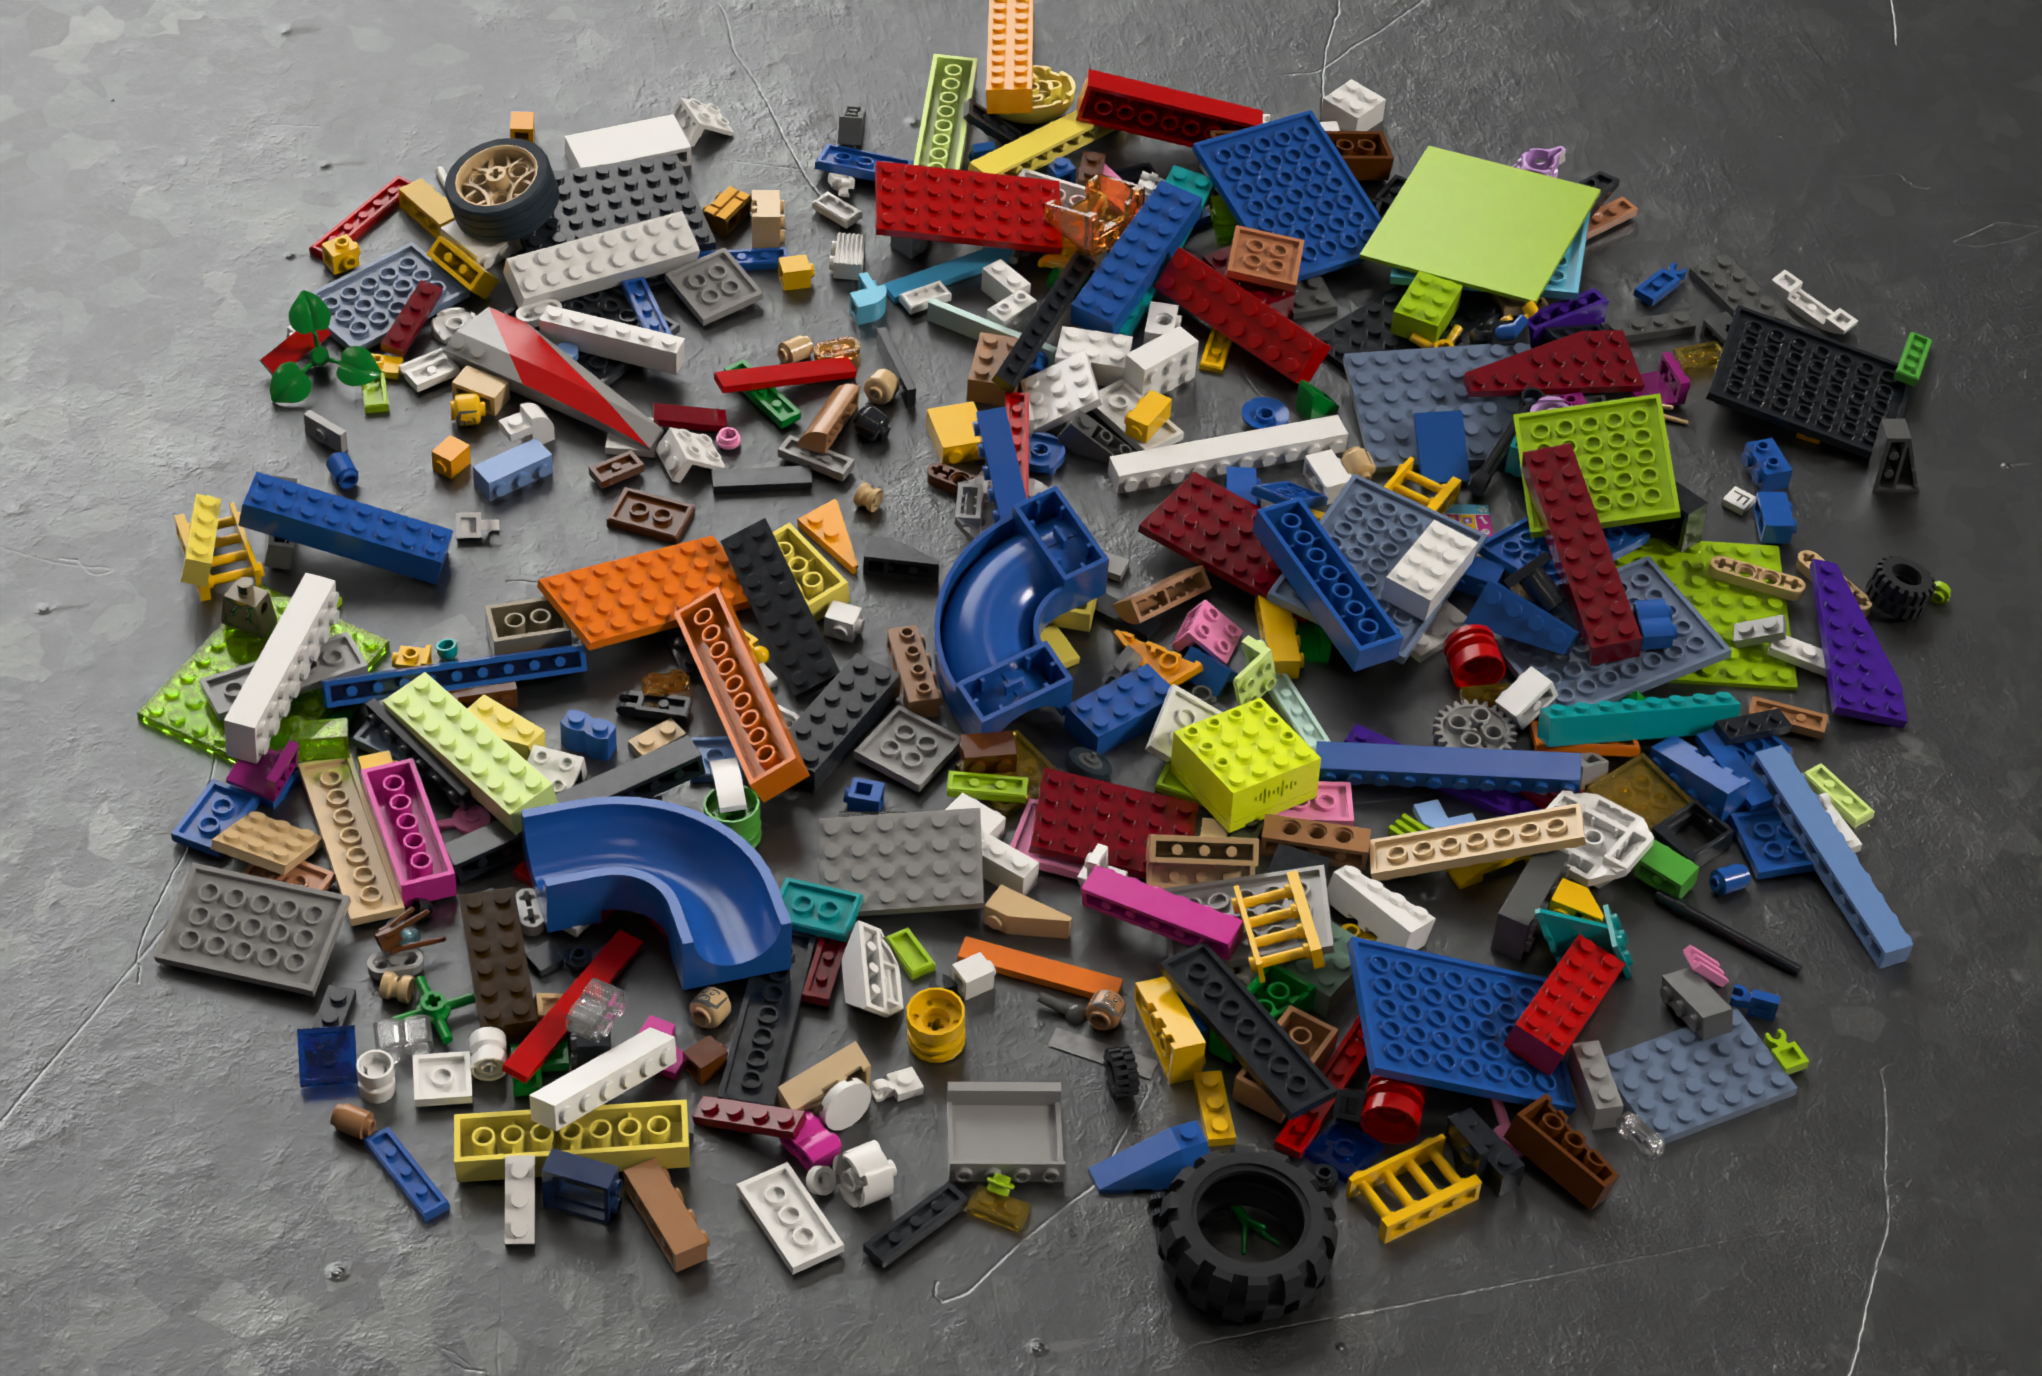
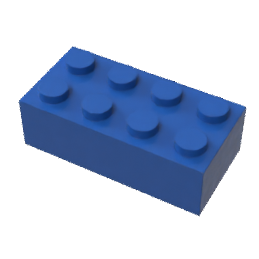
M1147 663L1066 705L1064 728L1085 748L1104 755L1154 728L1171 685Z

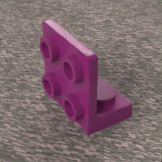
M289 740L285 748H280L278 752L268 749L265 755L262 754L257 764L238 759L228 774L226 782L275 802L298 764L299 744Z

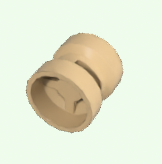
M385 971L380 982L379 997L387 1000L397 998L399 1002L408 1004L414 991V976L404 975L400 977L395 972Z

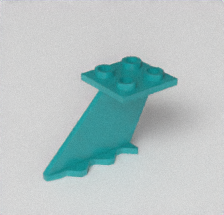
M1608 904L1603 905L1607 924L1541 908L1535 910L1544 938L1548 941L1551 953L1556 958L1557 965L1580 934L1624 962L1625 966L1622 970L1626 979L1632 977L1629 966L1634 964L1629 949L1626 950V945L1629 944L1627 935L1621 927L1618 914H1612Z

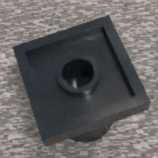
M1544 551L1506 578L1504 583L1510 590L1520 584L1532 603L1549 613L1569 597L1543 569L1544 566L1552 561L1549 554Z

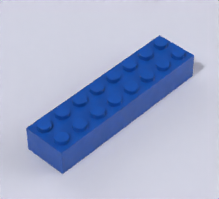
M1161 180L1072 303L1071 323L1086 330L1118 334L1201 217L1202 197Z
M257 471L243 501L238 526L433 584L438 582L454 531Z
M1298 497L1258 509L1252 529L1253 533L1352 670L1355 672L1398 658L1403 635L1303 499Z

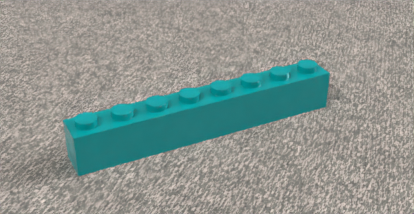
M1717 692L1714 695L1696 693L1688 697L1672 695L1669 698L1662 699L1648 697L1646 700L1623 699L1622 702L1599 701L1596 704L1578 702L1570 706L1553 704L1550 707L1540 708L1537 737L1547 747L1667 738L1672 735L1677 737L1693 736L1712 730L1717 720L1739 716L1741 703L1728 692Z

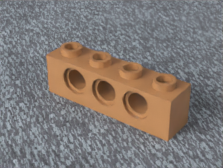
M1265 814L1259 855L1274 857L1278 844H1283L1330 858L1329 865L1344 867L1348 865L1359 870H1365L1371 829Z

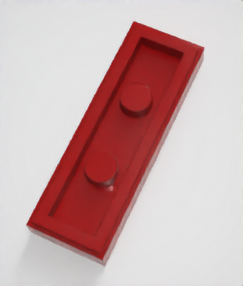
M327 328L325 330H316L319 344L331 335ZM295 331L259 361L272 376L281 364L298 362L315 348L312 331L308 334H301Z

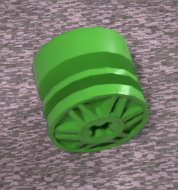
M743 785L747 809L720 813L716 788L710 790L704 798V814L734 830L755 848L762 836L758 794L752 788Z

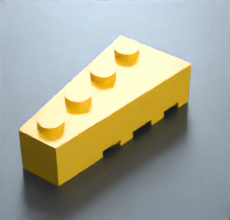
M1165 976L1136 982L1133 1001L1168 1083L1174 1084L1192 1080L1193 1073L1202 1072V1066L1206 1064L1204 1054L1206 1042L1178 996L1177 990Z

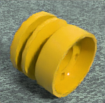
M927 988L915 994L907 1005L908 1046L911 1052L920 1060L930 1063H943L954 1059L961 1053L965 1045V1006L961 998L951 990Z

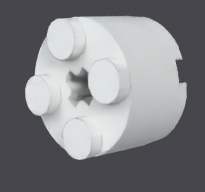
M876 1140L861 1144L834 1157L833 1171L835 1175L839 1174L841 1184L837 1186L841 1195L850 1206L854 1208L859 1206L861 1208L893 1194V1177L897 1175V1169L892 1160H887Z

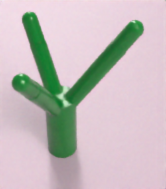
M1231 1206V1211L1242 1225V1255L1247 1254L1248 1230L1251 1228L1274 1245H1281L1279 1240L1265 1231L1266 1225L1252 1220L1242 1206Z

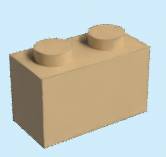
M467 365L452 381L453 401L457 394L475 393L479 396L480 402H485L486 413L496 416L510 400L509 381Z

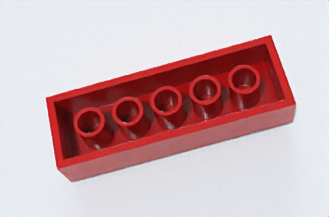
M1579 934L1519 1018L1503 1046L1548 1076H1551L1614 984L1625 963Z

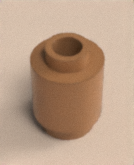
M341 1103L337 1104L330 1120L331 1125L335 1126L336 1130L359 1139H364L367 1135L370 1136L376 1126L373 1112L349 1103L344 1105Z

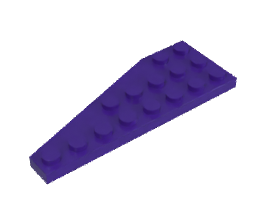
M1813 559L1810 564L1832 713L1904 728L1908 720L1900 680L1838 565L1828 561Z

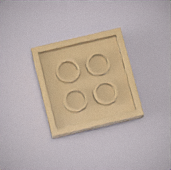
M251 811L213 838L211 849L285 875L320 849L323 842L321 836L314 834L309 829H300L291 826L287 821L275 820L266 817L262 812Z

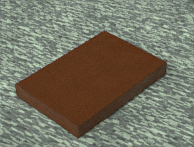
M625 487L608 515L606 523L610 527L677 544L695 512V505Z

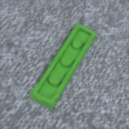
M1910 332L1894 379L1916 387L1932 339Z

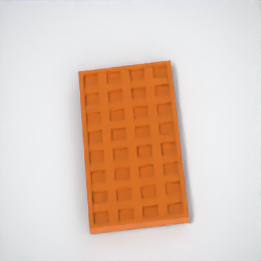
M713 535L538 579L537 588L588 650L679 627L674 612L716 587H719L735 612L751 608L724 548Z

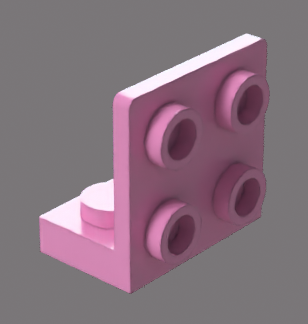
M1204 600L1187 613L1171 646L1180 652L1186 646L1190 648L1196 643L1212 657L1223 664H1227L1243 631L1207 600Z

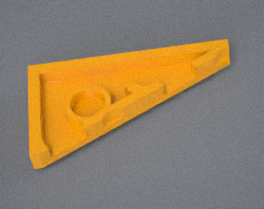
M836 499L798 518L797 526L848 571L852 574L857 573L858 562Z
M1118 629L1114 631L1115 639L1124 649L1129 645L1143 658L1139 667L1148 663L1171 686L1173 684L1178 686L1203 671V666L1199 661L1193 663L1185 660L1177 652L1168 651L1165 647L1150 641L1146 643L1134 638L1133 634L1126 631L1122 632Z

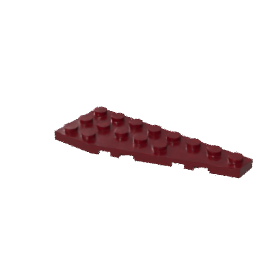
M1623 330L1580 331L1465 372L1462 378L1469 397L1521 396L1523 390L1529 387L1540 389L1544 395L1579 392L1642 391L1645 386Z

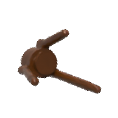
M410 907L389 924L379 928L378 932L374 933L381 951L385 953L390 950L392 956L401 951L445 942L446 937L399 945V942L403 941L400 931L430 913L426 909L398 925L415 911L414 907Z

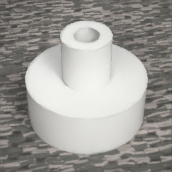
M817 1165L812 1167L806 1176L808 1190L816 1195H828L833 1191L836 1184L834 1171L827 1166Z

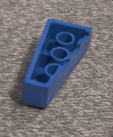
M1493 580L1488 581L1463 623L1466 625H1484L1495 634L1564 655L1570 654L1582 634Z
M1672 735L1651 747L1647 765L1654 773L1658 774L1668 783L1672 789L1678 792L1688 804L1695 799L1727 824L1729 823L1730 814L1743 811L1751 782L1745 777L1740 779L1735 776V771L1729 767L1721 768L1716 765L1714 758L1709 755L1703 757L1699 754L1696 747L1676 735Z

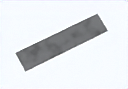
M1057 1027L1048 1044L1050 1047L1102 1064L1105 1062L1103 1058L1104 1050L1114 1047ZM1133 1053L1136 1057L1135 1062L1138 1065L1137 1072H1139V1076L1151 1079L1158 1061Z

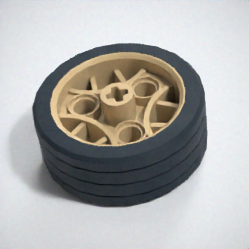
M515 138L495 139L470 149L450 168L444 186L447 200L460 229L473 239L492 243L512 241L534 232L554 213L560 194L558 183L544 151L532 142Z

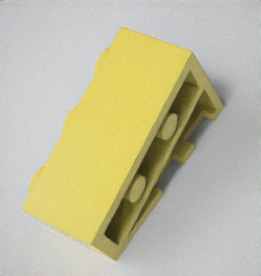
M482 695L467 708L526 761L533 745L546 747L544 729L486 695Z

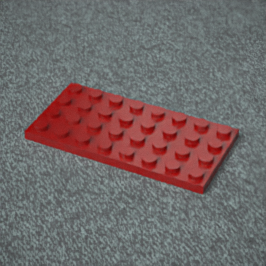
M876 161V235L1061 254L1062 228L1059 181Z

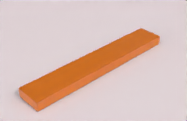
M965 936L957 955V962L981 952L987 961L990 960L993 963L998 974L1090 999L1096 991L1101 989H1109L1119 994L1123 985L1122 978Z

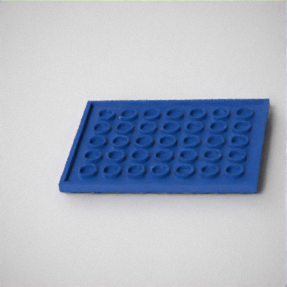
M1312 110L1193 144L1192 150L1240 226L1304 240L1297 282L1368 261L1361 259L1360 253L1382 218Z
M1353 936L1350 938L1347 946L1371 1075L1529 1106L1547 1093L1553 1099L1551 1105L1557 1111L1562 1110L1565 1114L1572 1115L1576 1109L1565 1055L1551 1076H1548L1503 1046L1513 1027L1548 978Z

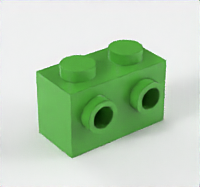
M1654 840L1653 846L1635 865L1634 876L1656 890H1661L1678 899L1679 897L1683 898L1696 884L1699 866L1674 852L1668 846Z

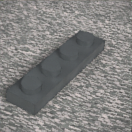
M1688 311L1603 322L1600 324L1604 331L1623 330L1627 342L1695 333L1696 325Z

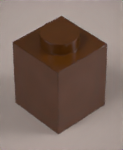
M708 1035L683 1051V1070L699 1086H702L724 1072L728 1056L727 1049L721 1042L717 1043Z

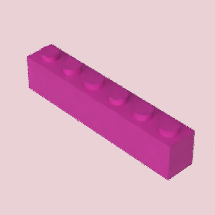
M1096 865L1081 887L1082 904L1084 906L1191 947L1206 941L1220 958L1227 961L1231 959L1244 938L1243 920L1238 919L1236 916L1227 915L1214 910L1208 905H1201L1190 901L1184 896L1174 895L1160 887L1145 884L1136 878L1124 876L1110 868Z

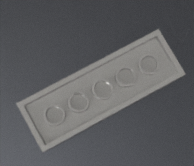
M348 631L329 637L326 643H322L317 661H313L310 666L308 678L306 680L303 679L300 683L298 695L321 688L320 680L369 672L367 662ZM256 661L199 679L200 687L219 721L225 719Z

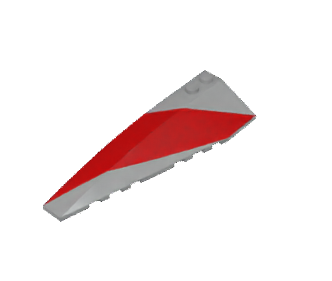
M486 308L458 329L443 349L446 356L452 359L461 370L468 365L508 380L510 391L650 451L664 432L661 427L531 325L493 308Z

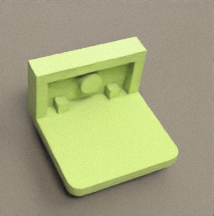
M1249 635L1241 641L1246 668L1233 681L1238 706L1262 697L1277 682L1271 649L1263 641L1256 640Z

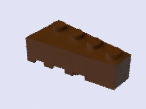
M1545 1093L1516 1114L1503 1138L1554 1179L1558 1185L1578 1199L1581 1204L1592 1210L1606 1199L1619 1175L1596 1149H1590L1586 1145V1137L1580 1130L1575 1132L1567 1123L1568 1116L1562 1110L1557 1111L1551 1105L1553 1099Z

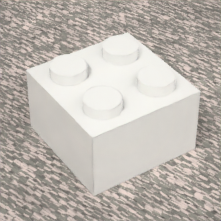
M1351 79L1323 98L1321 120L1324 122L1337 121L1340 131H1368L1383 121L1386 99Z

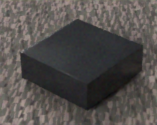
M549 942L526 953L527 963L540 977L564 965V959Z

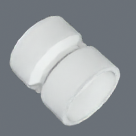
M483 1027L475 1030L469 1037L472 1075L483 1081H494L506 1075L502 1071L503 1064L507 1060L505 1033L494 1027Z
M370 1050L363 1053L358 1058L356 1064L359 1094L369 1103L379 1104L386 1102L392 1098L396 1090L393 1058L389 1053L382 1050Z

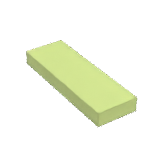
M1822 763L1802 773L1810 788L1817 795L1822 793L1829 795L1831 804L1853 828L1874 817L1875 811Z

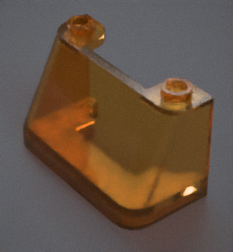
M1099 173L1086 183V198L1071 207H1062L1061 201L1056 199L1045 203V218L1085 255L1095 258L1112 249L1145 203L1144 186Z

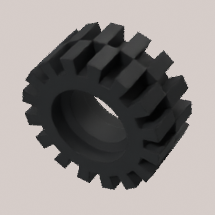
M1130 1045L1105 1049V1054H1103L1105 1062L1103 1064L1106 1071L1104 1072L1105 1076H1107L1106 1082L1109 1085L1112 1097L1117 1099L1138 1095L1140 1090L1138 1077L1140 1076L1139 1072H1137L1136 1057Z

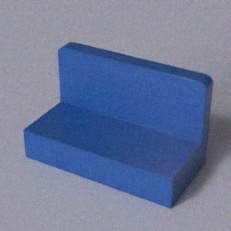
M1192 646L1184 657L1185 660L1193 663L1199 661L1203 666V671L1188 681L1196 686L1210 688L1212 696L1216 698L1220 696L1228 681L1233 682L1234 678L1239 674L1203 650Z

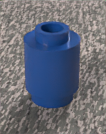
M345 452L332 454L326 462V467L335 483L343 489L355 486L359 479L358 471L349 455Z
M1737 863L1715 869L1710 874V888L1720 896L1742 890L1751 881L1750 872L1745 865Z

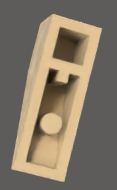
M1000 885L985 904L983 923L1005 934L1068 939L1071 935L1072 917L1006 886Z

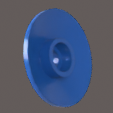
M1256 397L1243 405L1241 416L1248 426L1257 430L1287 424L1290 413L1286 405L1277 399Z

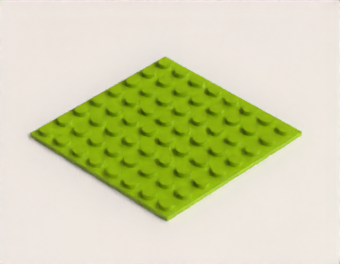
M1428 146L1363 248L1360 258L1416 274L1422 271L1466 287L1525 303L1533 300L1536 304L1597 200L1601 189Z
M1649 538L1648 543L1614 561L1616 568L1650 556L1732 650L1730 658L1667 683L1797 691L1798 684L1795 665L1767 655L1769 642L1736 648L1734 644L1735 623L1784 615L1786 635L1791 637L1786 599L1717 580L1711 577L1708 572L1713 557L1725 556L1782 573L1779 546L1700 541L1680 553L1659 538ZM1739 573L1743 577H1750L1747 573ZM1763 580L1767 584H1775L1772 580Z

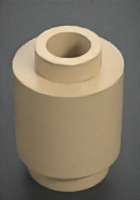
M798 335L780 343L777 356L785 364L796 363L808 358L813 352L814 346L808 336Z

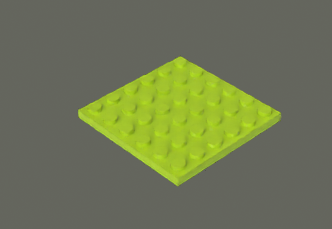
M1660 393L1513 415L1521 470L1523 452L1567 443L1572 444L1602 528L1681 517ZM1522 474L1531 538L1545 537Z

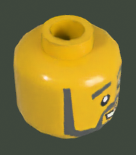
M475 393L457 394L454 397V401H450L451 420H455L458 426L478 425L481 422V416H486L485 402H480L479 396Z

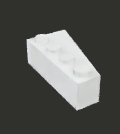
M1345 865L1334 871L1327 888L1329 904L1345 917L1358 920L1357 926L1364 932L1371 931L1377 935V942L1414 950L1425 946L1436 918L1428 914L1426 909L1406 901L1405 897L1401 894L1393 893L1386 889L1381 882L1369 879L1353 866Z

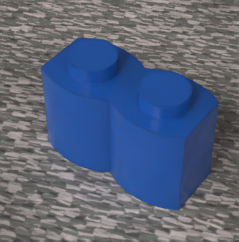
M1664 598L1634 600L1632 612L1642 637L1641 650L1672 648L1673 640L1677 639V628L1675 624L1671 623V606H1667Z
M568 710L560 721L561 744L569 750L585 752L594 759L608 761L617 748L616 726L608 720L592 718L583 711Z

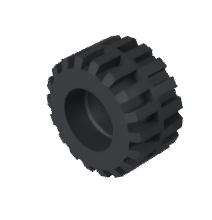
M1889 556L1879 560L1866 584L1865 591L1868 599L1874 603L1876 608L1881 609L1882 612L1892 617L1907 620V618L1915 619L1921 616L1935 591L1936 584L1934 583V578L1930 576V572L1924 569L1922 565L1905 557Z

